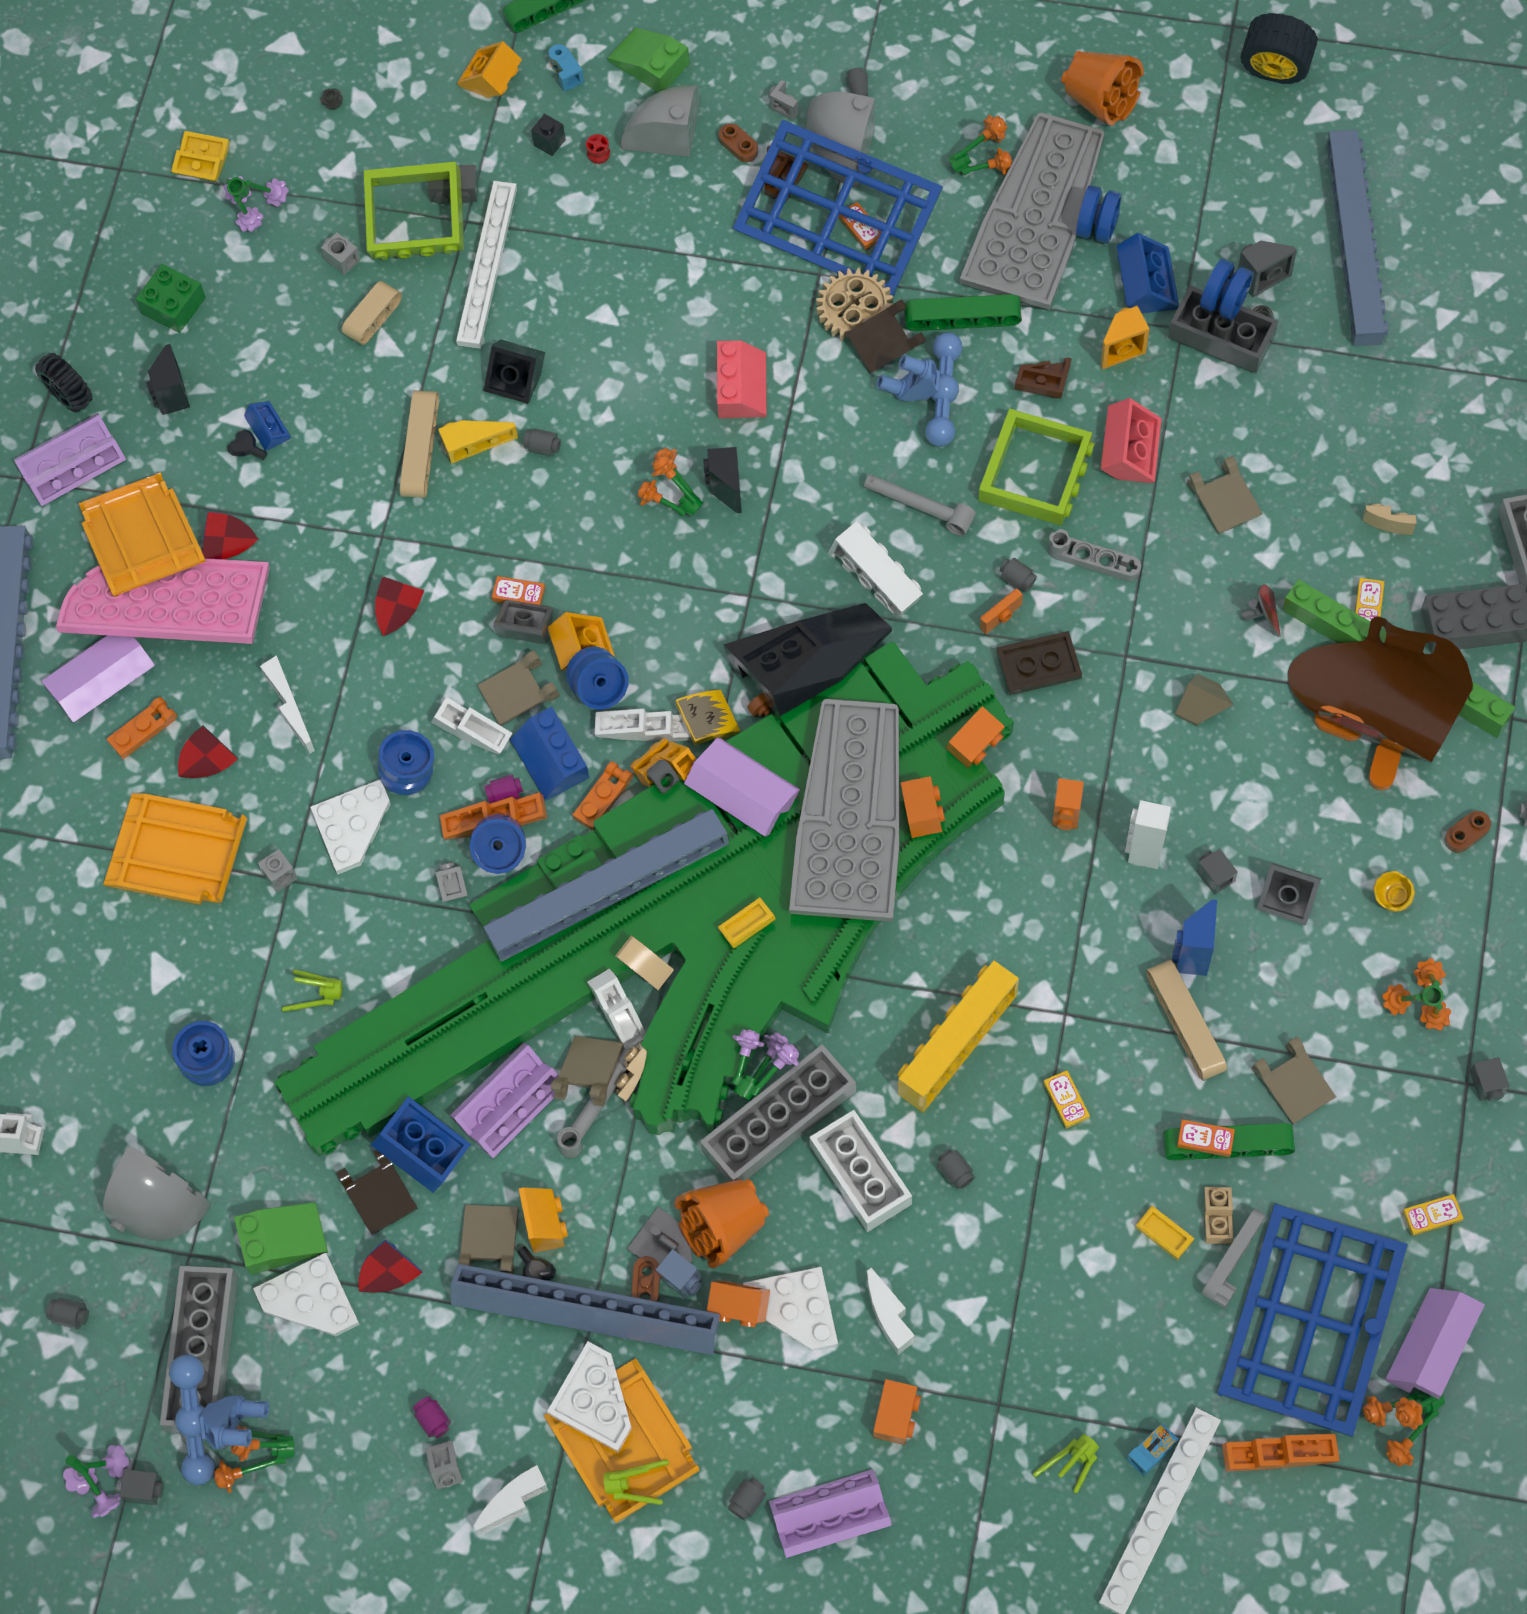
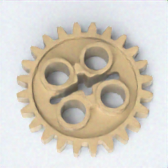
M848 268L847 275H843L841 271H838L839 278L836 279L830 276L831 284L823 283L824 290L818 291L820 298L816 299L817 306H819L817 307V315H820L819 322L825 323V330L832 328V336L840 333V340H843L847 336L846 332L892 305L893 296L890 295V287H885V280L878 282V274L870 277L869 270H867L863 275L860 268H857L856 273L852 274L850 268ZM860 288L861 291L853 292L852 289ZM835 302L843 303L840 306L833 305ZM870 304L876 305L875 308H867ZM851 318L858 319L856 322H849L848 320Z

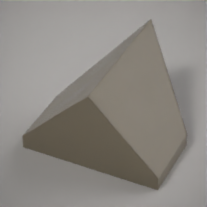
M1197 674L1188 683L1175 716L1198 726L1201 722L1234 704L1220 684Z

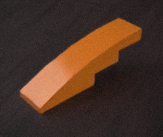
M539 792L517 800L514 797H509L491 804L483 801L440 815L443 838L448 840L470 837L477 823L489 815L502 814L510 816L519 822L521 826L547 819L544 797Z
M1336 1434L1285 1435L1282 1438L1254 1439L1253 1441L1225 1442L1222 1444L1226 1472L1281 1469L1340 1461Z

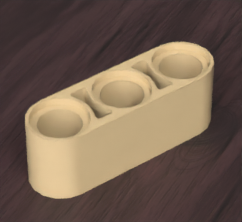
M379 281L345 320L342 326V333L361 345L366 344L397 308L402 299V293L385 282Z

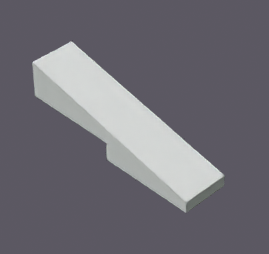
M276 655L262 664L260 668L265 679L284 703L279 707L282 718L308 753L311 754L315 751Z

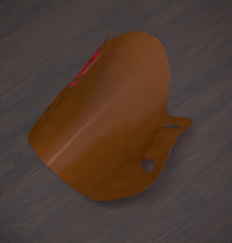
M1379 616L1371 619L1368 636L1365 640L1312 648L1295 658L1288 669V681L1291 690L1309 710L1324 719L1429 763H1432L1473 690L1472 677L1467 661L1453 642L1434 634L1396 627L1388 622L1387 619ZM1382 626L1386 630V638L1384 643L1380 638V631ZM1431 641L1435 642L1434 652L1424 654L1425 644ZM1332 706L1360 717L1364 723L1343 714L1331 713L1320 707Z

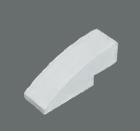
M447 697L431 723L456 737L499 755L512 735V732L469 707L467 710Z
M608 969L587 982L619 1041L624 1044V1049L629 1050L633 1046L636 1048L639 1043L642 1044L646 1032L631 1001L626 997L614 973Z
M870 1268L867 1270V1280L872 1308L885 1338L897 1355H899L915 1342V1335L901 1320L906 1315V1308L876 1272Z
M537 1465L520 1474L493 1497L473 1525L478 1536L527 1513L528 1510L524 1502L548 1491Z

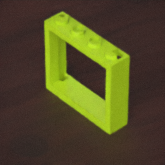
M456 162L364 170L367 252L372 259H382L384 261L388 257L395 256L406 259L410 258L411 255L417 254L433 256L434 253L438 252L452 254V252L464 250L461 169ZM450 179L452 237L376 244L374 186Z
M1009 408L980 485L978 501L1062 526L1065 517L1071 515L1073 504H1070L1072 497L1077 498L1081 484L1078 483L1079 477L1085 476L1088 463H1085L1087 456L1091 457L1095 446V443L1092 442L1093 433ZM1016 427L1080 445L1059 506L994 487Z

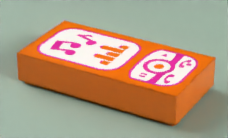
M858 202L849 206L851 209L868 215ZM841 214L839 215V220L864 250L877 243L881 231Z
M497 576L492 601L504 603L507 599L541 605L545 584Z
M1182 1119L1177 1147L1230 1157L1235 1129Z

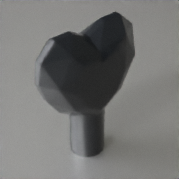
M246 429L239 430L235 440L231 441L227 446L228 453L232 456L242 457L252 454L261 460H265L267 457V452L256 446L254 435Z
M526 1246L518 1250L519 1256L525 1263L522 1276L540 1280H550L555 1277L556 1269L552 1263L544 1259L534 1258Z

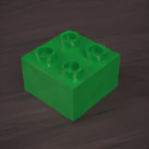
M161 264L135 300L142 315L181 333L206 297L200 282Z

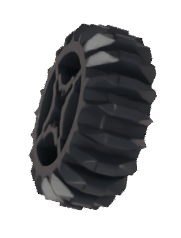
M49 353L43 356L35 365V371L41 382L51 392V395L61 402L63 406H66L68 410L79 412L89 405L88 403L92 401L93 396L87 383L59 355Z

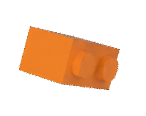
M982 706L948 742L946 749L967 768L973 763L978 765L987 755L984 751L990 745L994 748L1003 739L1004 736L1001 733L1005 726Z
M931 776L901 782L912 838L942 832L940 822L945 821L942 806L937 807L936 801L941 800L938 785L933 786Z
M1058 778L1052 826H1057L1061 830L1078 828L1083 781Z
M722 1280L712 1281L707 1312L720 1314V1321L731 1322V1319L740 1320V1325L756 1327L757 1323L766 1322L770 1290Z
M885 1379L873 1438L905 1445L907 1437H913L915 1422L911 1421L913 1411L918 1412L921 1396L917 1395V1386Z

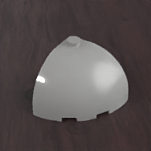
M674 86L646 99L633 112L625 126L621 139L622 150L690 157L701 100L699 86Z
M828 92L818 95L809 103L805 129L868 154L875 132V98L847 92ZM812 143L810 147L812 153L860 172L857 161ZM824 168L831 173V177L844 183L845 176ZM855 181L853 187H858L859 182Z
M129 1145L109 1180L104 1196L103 1210L111 1222L110 1226L120 1233L126 1230L133 1235L148 1240H167L180 1236L192 1229L203 1218L211 1204L198 1191L192 1194L193 1189L182 1178L173 1172L168 1176L165 1173L166 1170L157 1161Z

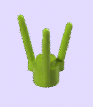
M293 970V974L305 977H295V982L320 986L319 995L324 996V999L284 1006L282 1011L334 1005V1000H341L342 980Z
M1082 1434L1078 1440L1073 1439L1067 1447L1033 1472V1476H1039L1071 1451L1072 1458L1058 1473V1477L1062 1478L1076 1461L1082 1464L1086 1461L1073 1489V1492L1076 1494L1079 1492L1092 1464L1097 1459L1095 1453L1099 1446L1092 1438Z
M669 1460L657 1461L621 1471L605 1472L604 1488L606 1494H614V1500L626 1499L650 1504H663L661 1499L624 1493V1490L629 1489L630 1476L646 1473L651 1469L668 1465Z

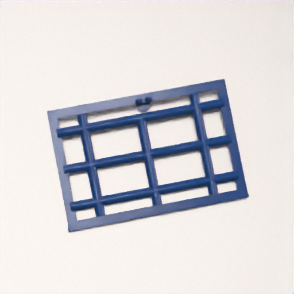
M782 119L733 229L838 274V271H841L843 275H847L849 267L821 256L824 247L865 264L866 267L863 273H861L863 275L869 270L870 277H872L875 269L891 275L888 284L885 283V287H890V295L894 296L943 186ZM787 133L804 139L801 146L798 147L784 141ZM812 143L857 161L860 172L810 152L809 149ZM780 150L796 156L785 180L769 174ZM804 160L846 177L835 202L794 185ZM874 168L905 182L902 188L898 189L865 174L870 173ZM855 181L897 198L886 223L844 206ZM765 183L781 189L770 214L754 207ZM913 185L929 191L926 200L910 194ZM789 193L831 210L820 235L778 218ZM905 202L922 209L911 233L894 227ZM840 214L881 231L871 256L829 239ZM749 216L766 222L763 229L759 230L747 225ZM774 226L815 243L813 251L811 252L771 235ZM890 235L907 242L896 267L879 260ZM850 268L852 274H855L856 270Z
M1274 1204L1217 1394L1353 1437L1408 1244ZM1282 1218L1292 1221L1287 1240L1276 1237ZM1302 1225L1332 1233L1327 1252L1297 1243ZM1343 1237L1373 1246L1368 1265L1338 1256ZM1275 1247L1283 1250V1254L1270 1297L1266 1299L1260 1297L1259 1293L1272 1249ZM1383 1249L1394 1252L1389 1271L1378 1268ZM1294 1254L1324 1262L1310 1312L1279 1303ZM1334 1266L1365 1275L1351 1324L1320 1315ZM1376 1278L1386 1282L1376 1317L1370 1318L1365 1322L1364 1330L1370 1335L1355 1391L1353 1392L1343 1388ZM1256 1306L1265 1309V1314L1252 1357L1248 1359L1241 1357V1352ZM1276 1313L1306 1322L1292 1372L1261 1363ZM1317 1326L1347 1335L1333 1385L1302 1376ZM1237 1367L1248 1370L1242 1389L1232 1387ZM1258 1373L1288 1383L1283 1402L1252 1393ZM1299 1386L1330 1396L1324 1415L1294 1406ZM1340 1399L1351 1402L1346 1422L1335 1419Z

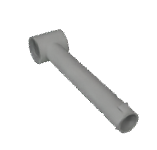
M871 474L868 475L864 484V488L946 521V528L958 536H965L976 516V512L968 505L958 503L953 509Z
M623 1049L607 1088L605 1104L617 1088L616 1082L628 1071L623 1064L625 1062L624 1056L628 1049ZM594 1097L590 1098L573 1125L563 1128L558 1133L559 1150L566 1158H575L580 1155L583 1149L582 1138L604 1107L593 1105ZM568 1139L577 1141L575 1145L570 1147L564 1145V1142Z

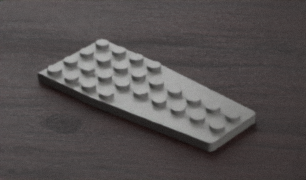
M1045 113L1037 114L983 219L961 274L960 284L997 295H1017L1020 297V302L1050 310L1072 254L1081 205L1085 192L1092 183L1104 140L1103 130Z
M825 699L821 705L796 837L789 914L893 922L899 857V709L896 704Z

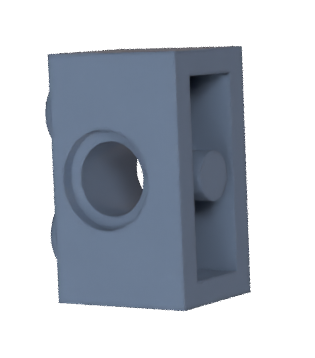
M673 1249L656 1269L660 1279L684 1299L689 1295L694 1296L702 1286V1283H700L702 1277L698 1269Z

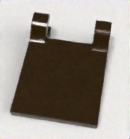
M902 299L846 332L870 374L926 341L922 332L908 339L895 315L906 308Z
M377 1150L373 1151L380 1166L359 1179L353 1181L346 1168L336 1173L371 1235L376 1234L418 1209L391 1161Z

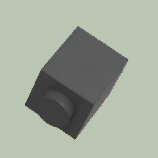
M1221 849L1213 853L1208 851L1199 859L1197 872L1214 895L1236 882L1238 871Z
M1497 1057L1473 1064L1470 1074L1480 1101L1485 1099L1496 1101L1503 1098L1509 1088V1083L1500 1058Z
M124 1469L119 1497L124 1502L157 1505L158 1498H161L163 1495L164 1482L154 1472Z

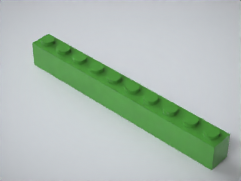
M1299 579L1285 597L1283 612L1336 643L1360 642L1368 636L1369 620ZM1381 628L1380 638L1384 643L1386 630ZM1473 682V690L1468 696L1459 716L1498 738L1509 722L1515 706Z

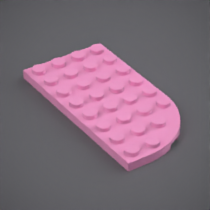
M205 559L206 562L114 597L100 566H97L87 572L86 578L78 585L74 584L68 591L61 606L56 628L60 633L253 644L270 570L269 562Z

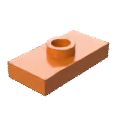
M1014 589L981 616L980 630L986 635L999 623L1007 622L1012 617L1013 612L1022 605L1023 594L1018 589Z

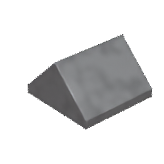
M506 599L494 621L493 627L498 637L547 644L549 635L547 627L551 625L554 607Z
M1272 862L1257 910L1306 925L1321 878Z

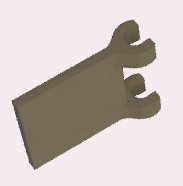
M1233 456L1223 460L1224 464L1221 467L1226 474L1225 476L1204 485L1203 479L1197 471L1190 474V479L1187 480L1189 487L1196 493L1218 535L1262 515L1259 506L1239 472Z
M535 650L526 654L520 662L477 685L500 726L541 703L555 700L560 696L553 682L546 684L540 690L530 670L542 665Z
M575 1036L559 1076L551 1084V1091H556L554 1099L565 1100L568 1085L591 1088L589 1095L594 1097L593 1105L604 1106L607 1088L624 1044Z
M1298 1037L1290 1040L1286 1045L1287 1050L1294 1057L1270 1071L1268 1064L1262 1058L1251 1067L1254 1073L1266 1085L1292 1125L1336 1098V1095L1306 1053Z
M465 1205L461 1252L458 1264L471 1266V1260L501 1261L500 1271L513 1274L518 1207Z

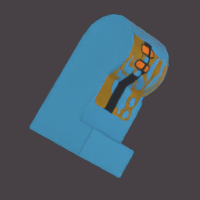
M562 44L553 45L548 52L550 65L554 71L558 72L559 83L563 91L566 92L584 83L583 70L568 48Z
M1162 1423L1138 1447H1135L1128 1454L1127 1461L1145 1478L1166 1456L1167 1452L1177 1443L1179 1438Z

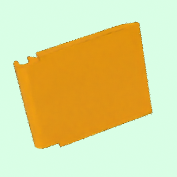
M161 472L78 503L85 519L84 522H81L113 597L206 562L173 488L168 490Z
M132 793L103 885L201 905L202 900L222 903L247 817L241 815V818H236L231 812L228 813L227 809L150 794Z
M636 1358L616 1370L632 1427L619 1453L547 1413L543 1415L599 1508L604 1505L615 1523L620 1522L648 1503L626 1499L614 1500V1494H606L605 1472L621 1471L657 1461L669 1460L668 1465L651 1469L646 1473L630 1476L629 1489L624 1490V1493L658 1498L700 1471L689 1453L692 1450V1446Z

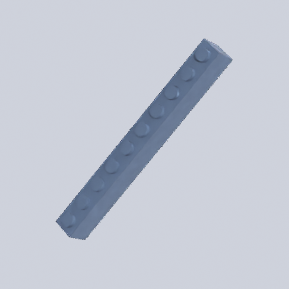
M1358 130L1329 131L1326 145L1353 346L1382 345L1384 335H1388V322L1383 321L1385 301L1380 299L1382 280H1378L1377 273L1380 271L1379 259H1375L1374 255L1377 252V241L1372 239L1374 220L1369 218L1371 199L1366 196L1369 183L1367 178L1364 179L1363 174L1366 171L1365 158L1361 159L1363 140L1359 139Z
M0 526V759L12 758L13 749L17 747L14 729L19 724L18 712H16V706L20 704L21 700L18 682L22 681L23 676L20 659H24L22 637L26 636L24 615L28 614V603L25 599L26 593L30 591V582L27 575L28 571L32 569L29 551L33 549L34 545L33 536L29 535L25 526Z
M713 809L707 812H700L692 820L684 824L675 825L670 831L663 835L652 837L647 843L639 847L630 848L624 855L616 859L607 860L602 866L582 873L579 878L571 882L562 883L556 890L537 896L529 904L518 906L511 913L501 918L492 919L488 925L484 926L486 936L499 960L502 962L728 845L727 832Z
M462 1264L457 1265L451 1282V1305L709 1355L714 1354L719 1335L720 1314Z

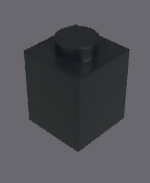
M546 114L531 129L533 145L551 156L556 153L566 140L564 125Z

